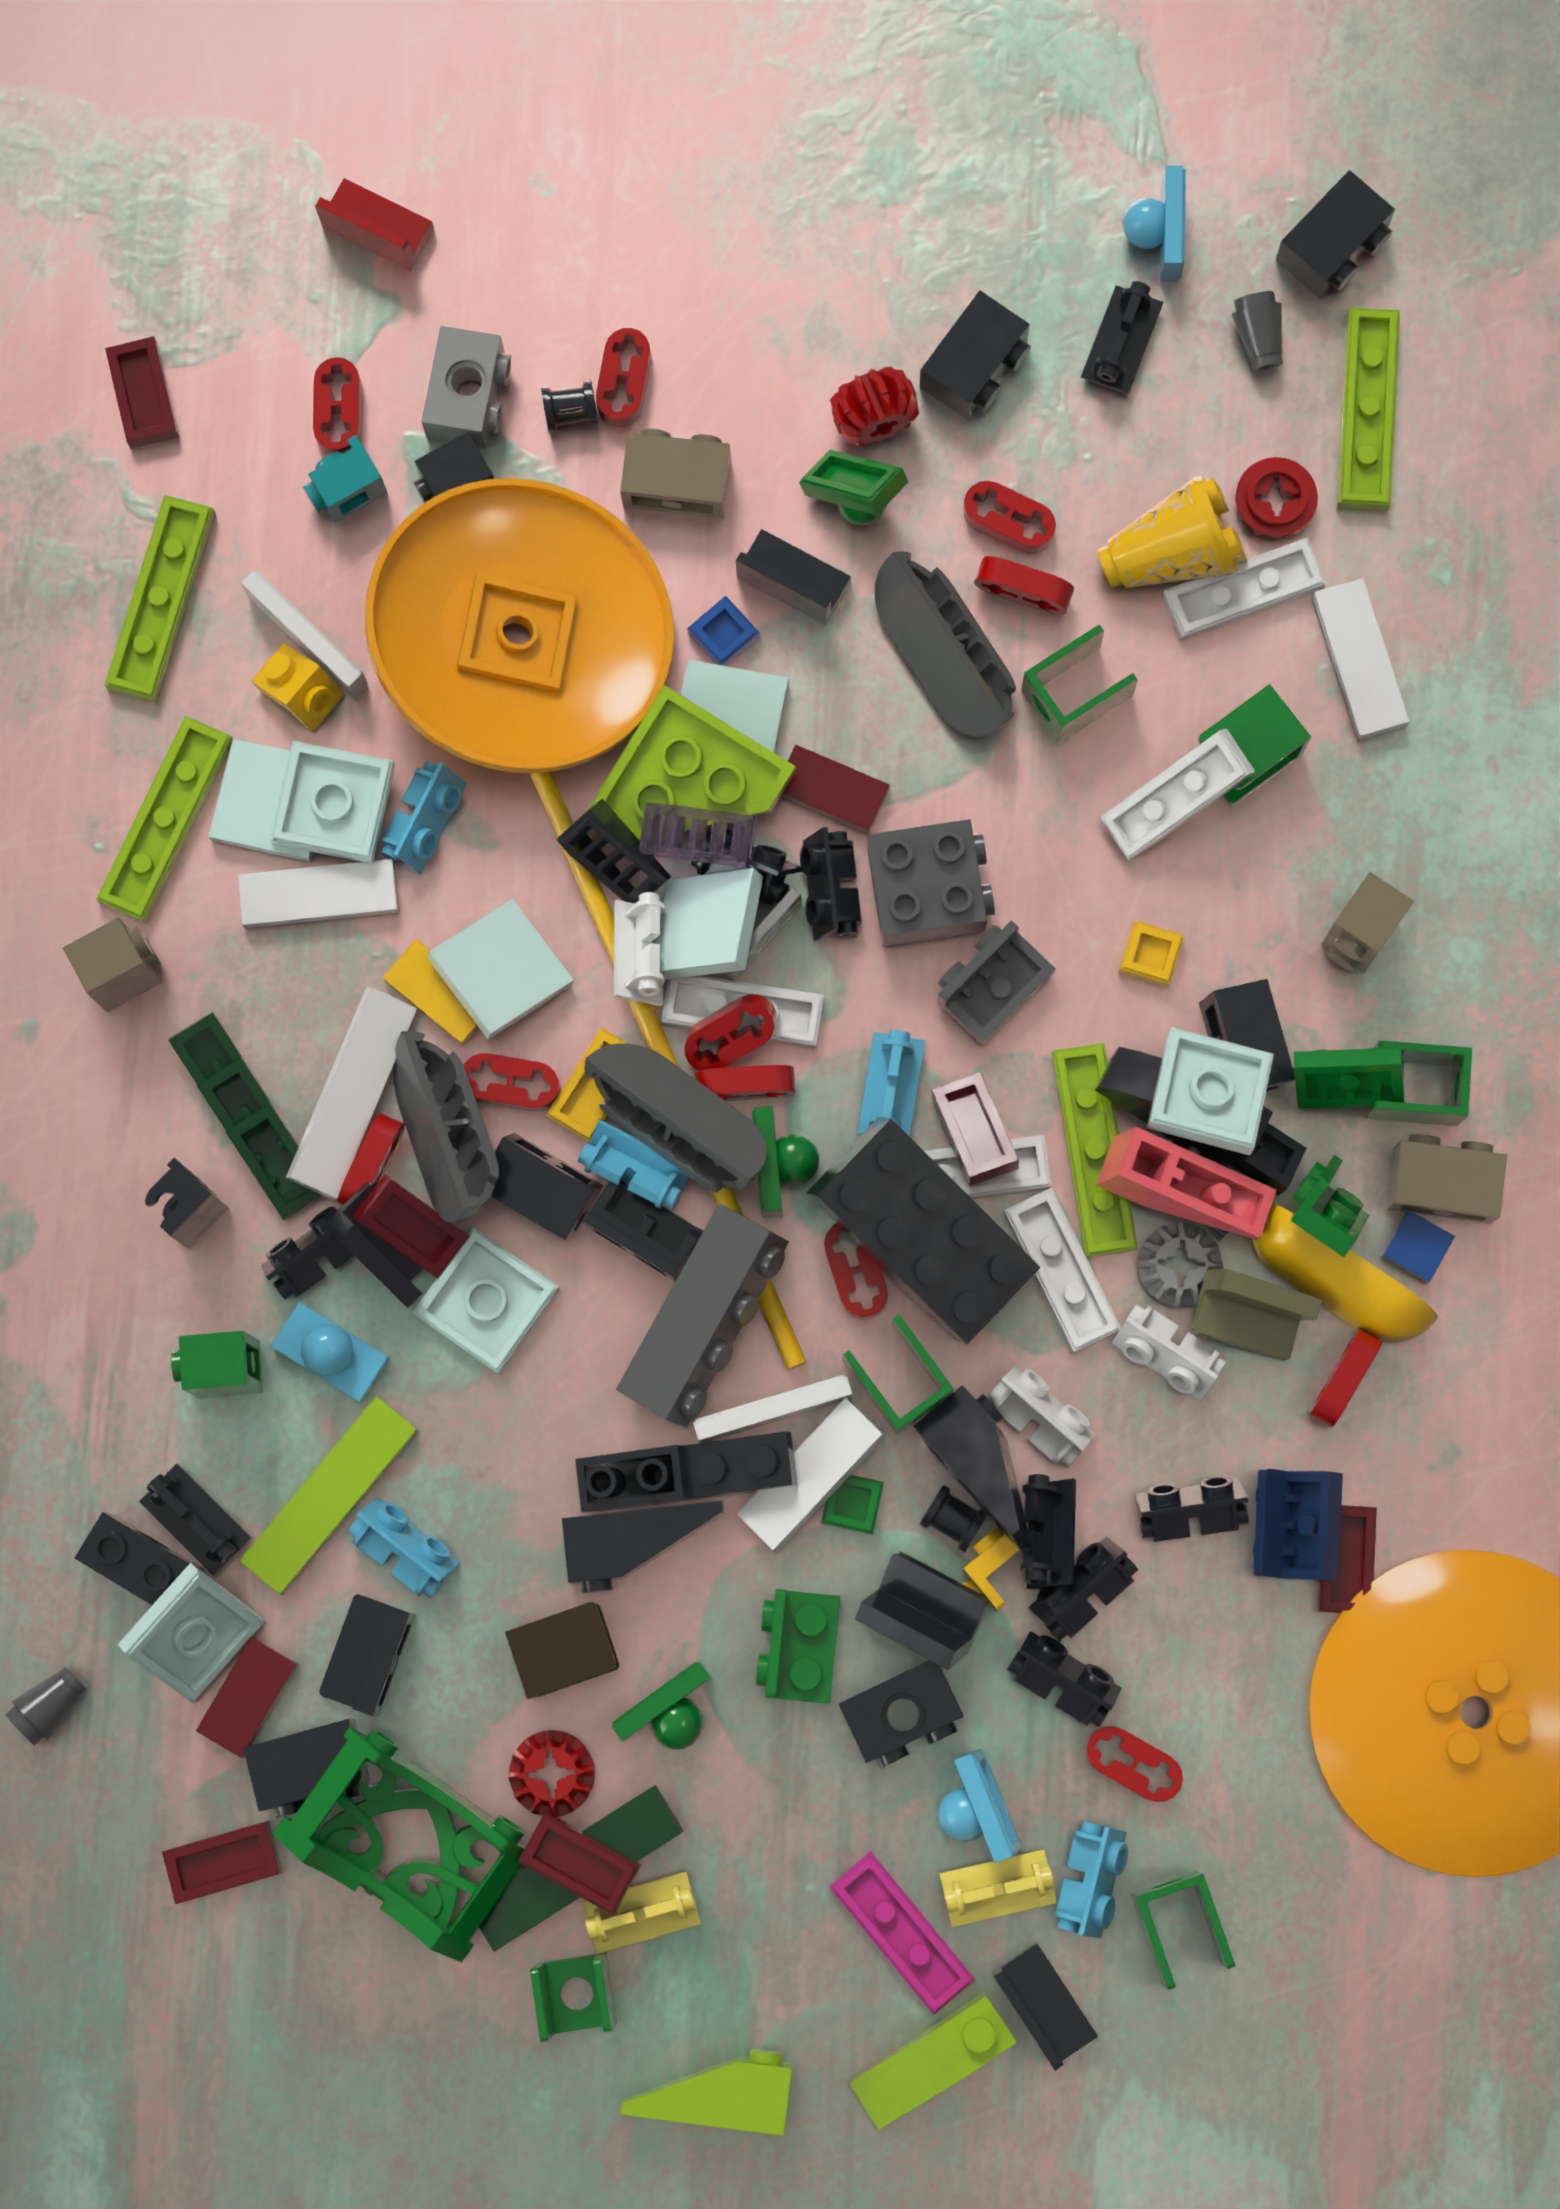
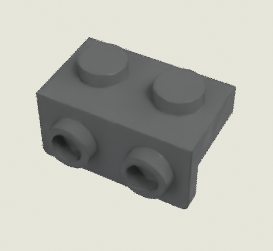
M1012 920L1002 930L996 924L992 926L974 946L979 953L966 966L958 961L938 982V985L943 989L938 994L937 1003L982 1046L1056 970L1052 964L1018 933L1019 927Z

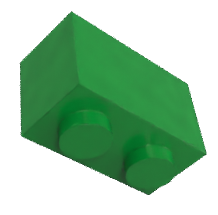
M245 1331L179 1336V1350H172L171 1368L174 1382H181L183 1391L198 1398L263 1393L260 1341Z

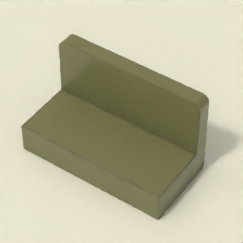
M1229 1269L1206 1270L1191 1330L1194 1333L1279 1360H1288L1291 1357L1299 1322L1302 1320H1317L1322 1299Z

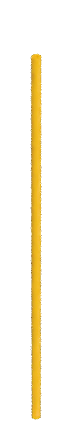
M552 772L530 773L558 838L573 824ZM563 849L614 967V915L599 880ZM628 1000L648 1048L658 1052L679 1067L653 1005ZM722 1188L718 1192L710 1191L716 1206L721 1203L743 1215L732 1189ZM769 1279L758 1298L759 1306L787 1370H791L805 1364L807 1361L772 1280Z

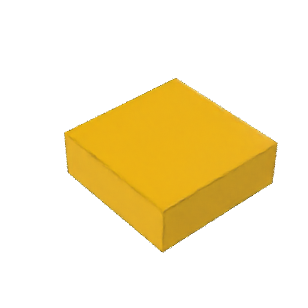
M1135 920L1118 973L1168 988L1185 935Z

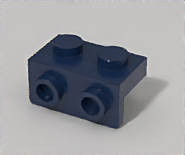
M1277 1469L1259 1470L1258 1487L1256 1490L1255 1542L1253 1545V1572L1255 1576L1286 1580L1338 1581L1343 1473L1331 1471H1283Z

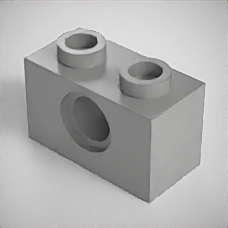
M440 326L421 421L427 439L450 442L469 432L478 448L487 449L490 432L497 433L501 422L502 403L496 402L499 384L507 385L511 369V355L505 354L501 335ZM466 381H476L481 384L480 389L473 395L463 396L456 393L457 388Z

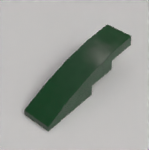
M211 1011L168 1039L169 1043L196 1082L198 1089L226 1130V1134L283 1220L322 1196L286 1179L299 1144L215 1013Z
M654 1785L582 1832L637 1862L683 1833L684 1830L658 1787ZM526 1866L514 1875L480 1924L479 1929L493 1952L579 1899L580 1896Z

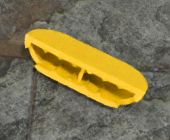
M1272 1203L1260 1239H1252L1259 1261L1272 1274L1299 1292L1322 1299L1321 1306L1356 1330L1360 1328L1382 1342H1400L1415 1338L1427 1331L1438 1319L1436 1312L1425 1301L1401 1283L1351 1250L1348 1251L1345 1257H1342L1290 1221L1294 1213Z

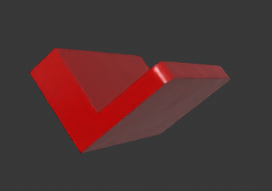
M343 178L331 201L320 197L315 205L323 229L409 271L412 270L434 231V225L431 220Z

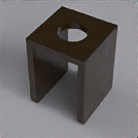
M594 1602L585 1603L505 1632L527 1699H535L615 1671L620 1667L601 1607Z

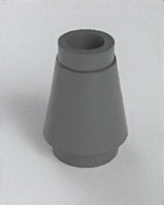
M1258 292L1234 300L1236 312L1232 313L1231 316L1249 360L1252 362L1253 371L1271 369L1282 365V303L1276 302L1274 292Z
M65 1666L58 1673L53 1674L11 1701L15 1706L5 1716L35 1746L43 1737L49 1740L79 1700V1696L87 1689Z

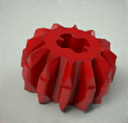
M884 367L879 371L870 369L864 375H855L854 380L842 384L838 388L839 392L835 393L830 399L832 415L834 417L833 421L839 434H842L846 443L862 447L871 442L879 444L888 437L894 438L897 432L908 429L911 425L910 422L914 421L920 414L915 396L916 391L911 380L907 379L903 370L893 369V367Z

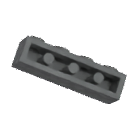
M719 1203L616 1390L663 1419L687 1428L690 1420L696 1418L703 1410L707 1401L706 1391L716 1373L722 1371L729 1363L733 1354V1343L741 1328L747 1325L755 1316L759 1307L758 1298L767 1281L780 1271L785 1260L784 1251L789 1241Z

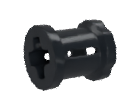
M591 379L584 380L582 386L553 391L549 386L541 387L549 433L556 432L557 427L561 425L588 421L591 426L599 424Z
M943 1484L919 1525L925 1529L932 1526L958 1542V1549L965 1553L986 1519L987 1514L982 1508L977 1511L952 1496L950 1488Z

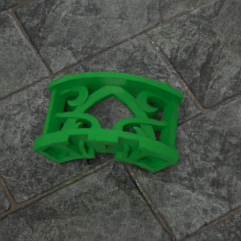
M349 1727L343 1735L347 1742L293 1819L284 1816L272 1834L302 1863L328 1875L354 1892L358 1886H361L370 1896L373 1894L383 1901L379 1909L410 1931L430 1950L462 1963L474 1946L470 1941L471 1937L522 1865L518 1860L526 1847L520 1841L525 1832L502 1815H498L494 1820L445 1783L398 1754L396 1751L399 1746L380 1731L372 1729L368 1735H365ZM365 1761L381 1770L382 1778L378 1783L369 1784L360 1776L359 1791L364 1800L356 1803L344 1791ZM397 1776L418 1789L394 1791ZM338 1803L344 1810L321 1826L335 1804ZM401 1809H427L438 1838L440 1864L430 1860L417 1859L400 1864L388 1875L378 1870L382 1858L383 1843L380 1830L371 1817ZM449 1810L469 1825L464 1826L455 1833ZM358 1823L367 1832L371 1841L370 1847L361 1853L353 1852L348 1847L351 1839L361 1838L360 1832L353 1828ZM477 1840L490 1843L501 1853L481 1883L475 1882L459 1873V1863L468 1868H477L485 1863L484 1859L473 1856L470 1851L472 1843ZM413 1874H429L439 1878V1887L435 1882L425 1879L428 1886L426 1892L415 1894L410 1890L408 1880ZM458 1888L471 1893L470 1899L454 1922L450 1924Z

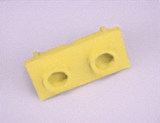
M1045 1849L1012 1856L997 1863L990 1861L939 1873L951 1927L1057 1903L1050 1866H1048Z
M687 1871L629 1887L614 1915L587 1900L582 1901L587 1917L585 1918L587 1931L590 1939L593 1940L596 1954L701 1924Z

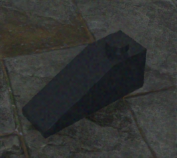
M962 1385L916 1423L914 1428L929 1450L1019 1551L1025 1555L1032 1549L1008 1442L997 1425L1003 1419V1416L984 1394L975 1399Z
M723 1501L562 1518L568 1583L572 1585L581 1584L582 1593L614 1590L613 1580L627 1578L724 1515Z

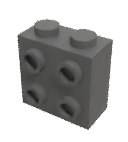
M971 819L867 834V851L882 947L978 933L986 930V916L995 915L991 884L981 885L978 865L987 864L983 834L973 835Z

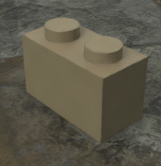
M644 429L641 431V434L628 433L620 489L623 508L724 519L731 468L730 444L722 443L720 438L706 434L693 435L691 439L671 437L670 433L659 429Z
M1369 872L1321 943L1329 949L1328 957L1346 970L1354 971L1357 968L1365 973L1414 901Z
M119 917L63 947L86 993L106 1012L162 983L155 970L156 967L162 964V961L149 938L144 937L138 926L130 930Z
M1411 1134L1408 1141L1401 1140L1394 1147L1386 1210L1399 1212L1410 1210L1415 1214L1492 1224L1500 1218L1507 1155L1493 1153V1145L1465 1141L1461 1143V1148L1440 1146L1441 1139L1439 1137Z

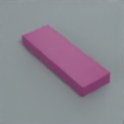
M871 1851L829 1886L933 2015L975 1981L972 1974Z

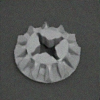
M1185 1222L1161 1226L1153 1232L1144 1242L1138 1258L1139 1276L1145 1289L1159 1302L1173 1307L1196 1305L1206 1270L1223 1269L1224 1267L1219 1245L1205 1229ZM1180 1243H1184L1183 1250L1186 1251L1188 1260L1195 1261L1196 1264H1203V1267H1196V1269H1190L1186 1272L1185 1278L1182 1280V1287H1178L1175 1269L1158 1264V1261L1165 1262L1167 1259H1173L1180 1248Z

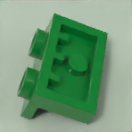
M1401 1048L1294 1051V1077L1298 1109L1372 1106L1374 1101L1405 1103L1404 1061Z
M1334 1155L1326 1167L1316 1162L1302 1181L1299 1189L1291 1199L1299 1207L1290 1221L1342 1257H1345L1356 1242L1370 1214L1362 1210L1364 1207L1363 1203L1351 1192L1343 1188H1337L1335 1191L1329 1187L1330 1182L1343 1162L1342 1159Z
M776 1589L775 1600L764 1599L761 1631L771 1632L769 1654L759 1653L756 1686H766L765 1697L830 1704L840 1596Z

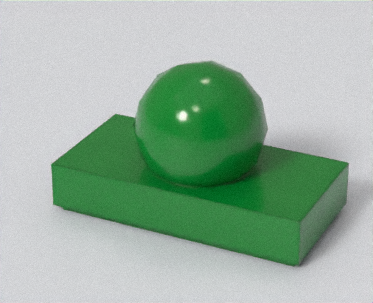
M830 449L804 475L799 484L805 496L837 504L840 514L848 522L861 526L871 525L880 519L887 504L909 481L903 468Z
M773 1105L754 1107L755 1110H752L753 1123L763 1134L767 1146L766 1160L758 1174L761 1215H764V1218L783 1217L780 1182L791 1186L808 1182L814 1177L819 1168V1153L812 1141L802 1135L790 1134L776 1141Z
M694 1662L614 1720L612 1728L623 1742L651 1723V1731L654 1738L662 1746L672 1750H680L693 1745L702 1733L703 1715L700 1708L691 1699L686 1697L712 1679L711 1675L701 1662Z

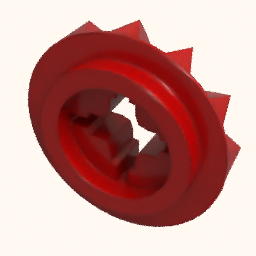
M1271 457L1254 463L1243 473L1237 485L1235 502L1239 511L1240 521H1245L1256 535L1265 534L1273 536L1277 540L1282 536L1293 533L1298 534L1312 520L1317 507L1318 492L1314 479L1302 465L1287 458ZM1274 480H1277V488H1280L1281 496L1289 497L1291 500L1283 503L1278 516H1275V511L1272 510L1270 502H1263L1260 499L1261 497L1269 496Z
M547 1730L527 1737L512 1755L508 1779L515 1799L528 1811L540 1816L548 1812L555 1817H560L579 1808L588 1798L594 1784L595 1768L590 1752L578 1738L563 1731ZM548 1749H552V1758H555L557 1767H565L566 1770L574 1769L575 1775H566V1778L557 1781V1789H554L555 1798H551L550 1789L547 1788L546 1781L537 1780V1777L529 1778V1773L536 1772L537 1769L545 1767Z

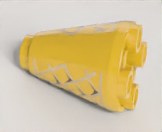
M1202 474L1192 478L1107 541L1108 546L1097 550L1104 573L1112 588L1124 584L1125 588L1216 577L1230 575L1239 571L1238 563L1247 560L1237 531H1234L1232 526L1225 528L1221 515L1229 512L1221 487L1219 483H1216L1214 477L1206 480Z

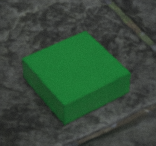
M850 1475L825 1502L821 1524L873 1535L884 1482Z

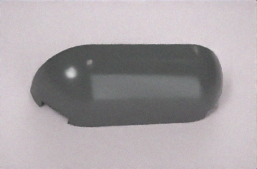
M893 552L880 567L875 582V603L884 628L943 719L952 728L962 734L973 737H981L997 731L1015 714L1012 712L1011 694L1016 691V685L1010 672L946 575L937 567L930 572L918 563L911 561V553Z
M402 1031L396 1043V1060L393 1065L394 1087L398 1106L429 1197L436 1212L446 1222L461 1221L479 1211L490 1199L499 1177L497 1158L466 1070L459 1057L453 1051L448 1055L438 1046L423 1040L425 1036L423 1033Z
M612 1044L604 1046L586 1057L584 1066L586 1078H594L595 1084L605 1100L599 1105L603 1112L615 1123L702 1187L713 1192H718L722 1188L739 1189L741 1191L761 1171L767 1156V1146L759 1128L748 1117L658 1052L635 1044Z

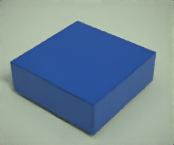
M726 595L687 628L688 634L717 665L722 666L730 664L760 638V632Z
M1408 1210L1381 1258L1428 1284L1455 1236Z

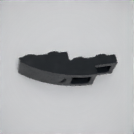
M1118 1047L1114 1051L1095 1091L1148 1125L1162 1058ZM1264 1106L1255 1147L1251 1155L1194 1141L1251 1179L1276 1189L1275 1194L1278 1196L1288 1189L1307 1149L1269 1124L1268 1122L1273 1112ZM1160 1132L1181 1147L1190 1141L1189 1139Z
M787 1431L575 1459L581 1512L684 1502L797 1486L791 1432Z

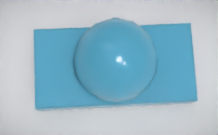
M1165 166L1161 187V201L1149 197L1137 200L1125 212L1122 222L1127 239L1136 247L1151 249L1161 245L1160 282H1178V279H1181L1185 262L1186 169H1183V166Z
M298 1302L271 1345L275 1350L361 1403L390 1359L301 1302Z
M980 1748L955 1759L954 1762L964 1787L953 1789L940 1802L938 1810L940 1826L948 1836L962 1842L976 1840L984 1834L995 1863L1014 1856L1021 1851L1022 1845L984 1750L981 1751Z

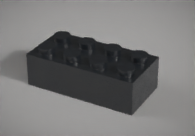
M878 1117L806 1192L954 1340L967 1345L1041 1268L891 1118Z

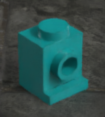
M357 435L347 440L351 448L343 454L341 452H334L321 459L316 464L315 470L308 474L311 482L302 486L317 513L327 509L335 523L388 493L380 473Z

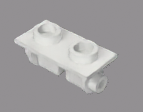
M646 892L640 894L639 901L635 904L620 900L615 901L614 997L662 1006L665 977L660 973V944H655V940L660 935V916L665 912V905L660 902V896L656 893Z
M1136 1304L1111 1344L1121 1349L1123 1354L1132 1362L1145 1365L1166 1378L1168 1383L1177 1391L1190 1394L1201 1401L1226 1361L1218 1357L1220 1351L1189 1332L1185 1335L1180 1345H1176L1170 1340L1179 1326L1153 1310L1152 1307L1147 1306L1146 1309H1143Z
M1016 1364L1002 1378L1003 1382H1000L988 1395V1398L995 1404L994 1406L1003 1418L1019 1432L1034 1419L1040 1426L1028 1440L1055 1465L1060 1461L1068 1468L1081 1453L1080 1450L1083 1451L1096 1434L1088 1428L1090 1423L1083 1413L1069 1404L1063 1406L1048 1393L1050 1388L1041 1376L1030 1369L1023 1371Z

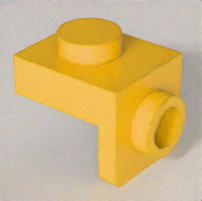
M284 642L251 680L263 694L289 710L305 727L312 731L319 726L344 696V691L318 664Z
M996 1527L973 1546L979 1556L962 1569L968 1577L962 1584L986 1596L989 1601L988 1604L995 1611H998L1006 1603L986 1578L1015 1555L1019 1549Z

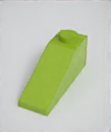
M983 1991L851 2080L849 2085L878 2130L966 2078L1015 2045L1017 2041L985 1991Z
M750 2049L749 2058L739 2056L624 2098L621 2103L620 2115L784 2136L793 2063L782 2062L783 2053Z

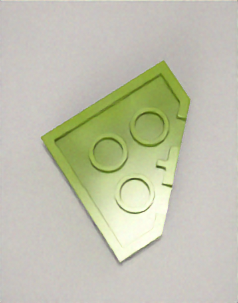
M664 685L588 810L603 798L641 843L769 813L798 768Z

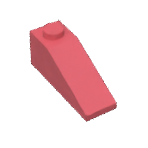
M1136 1126L1113 1137L1096 1184L1141 1206L1255 1240L1261 1237L1277 1191Z

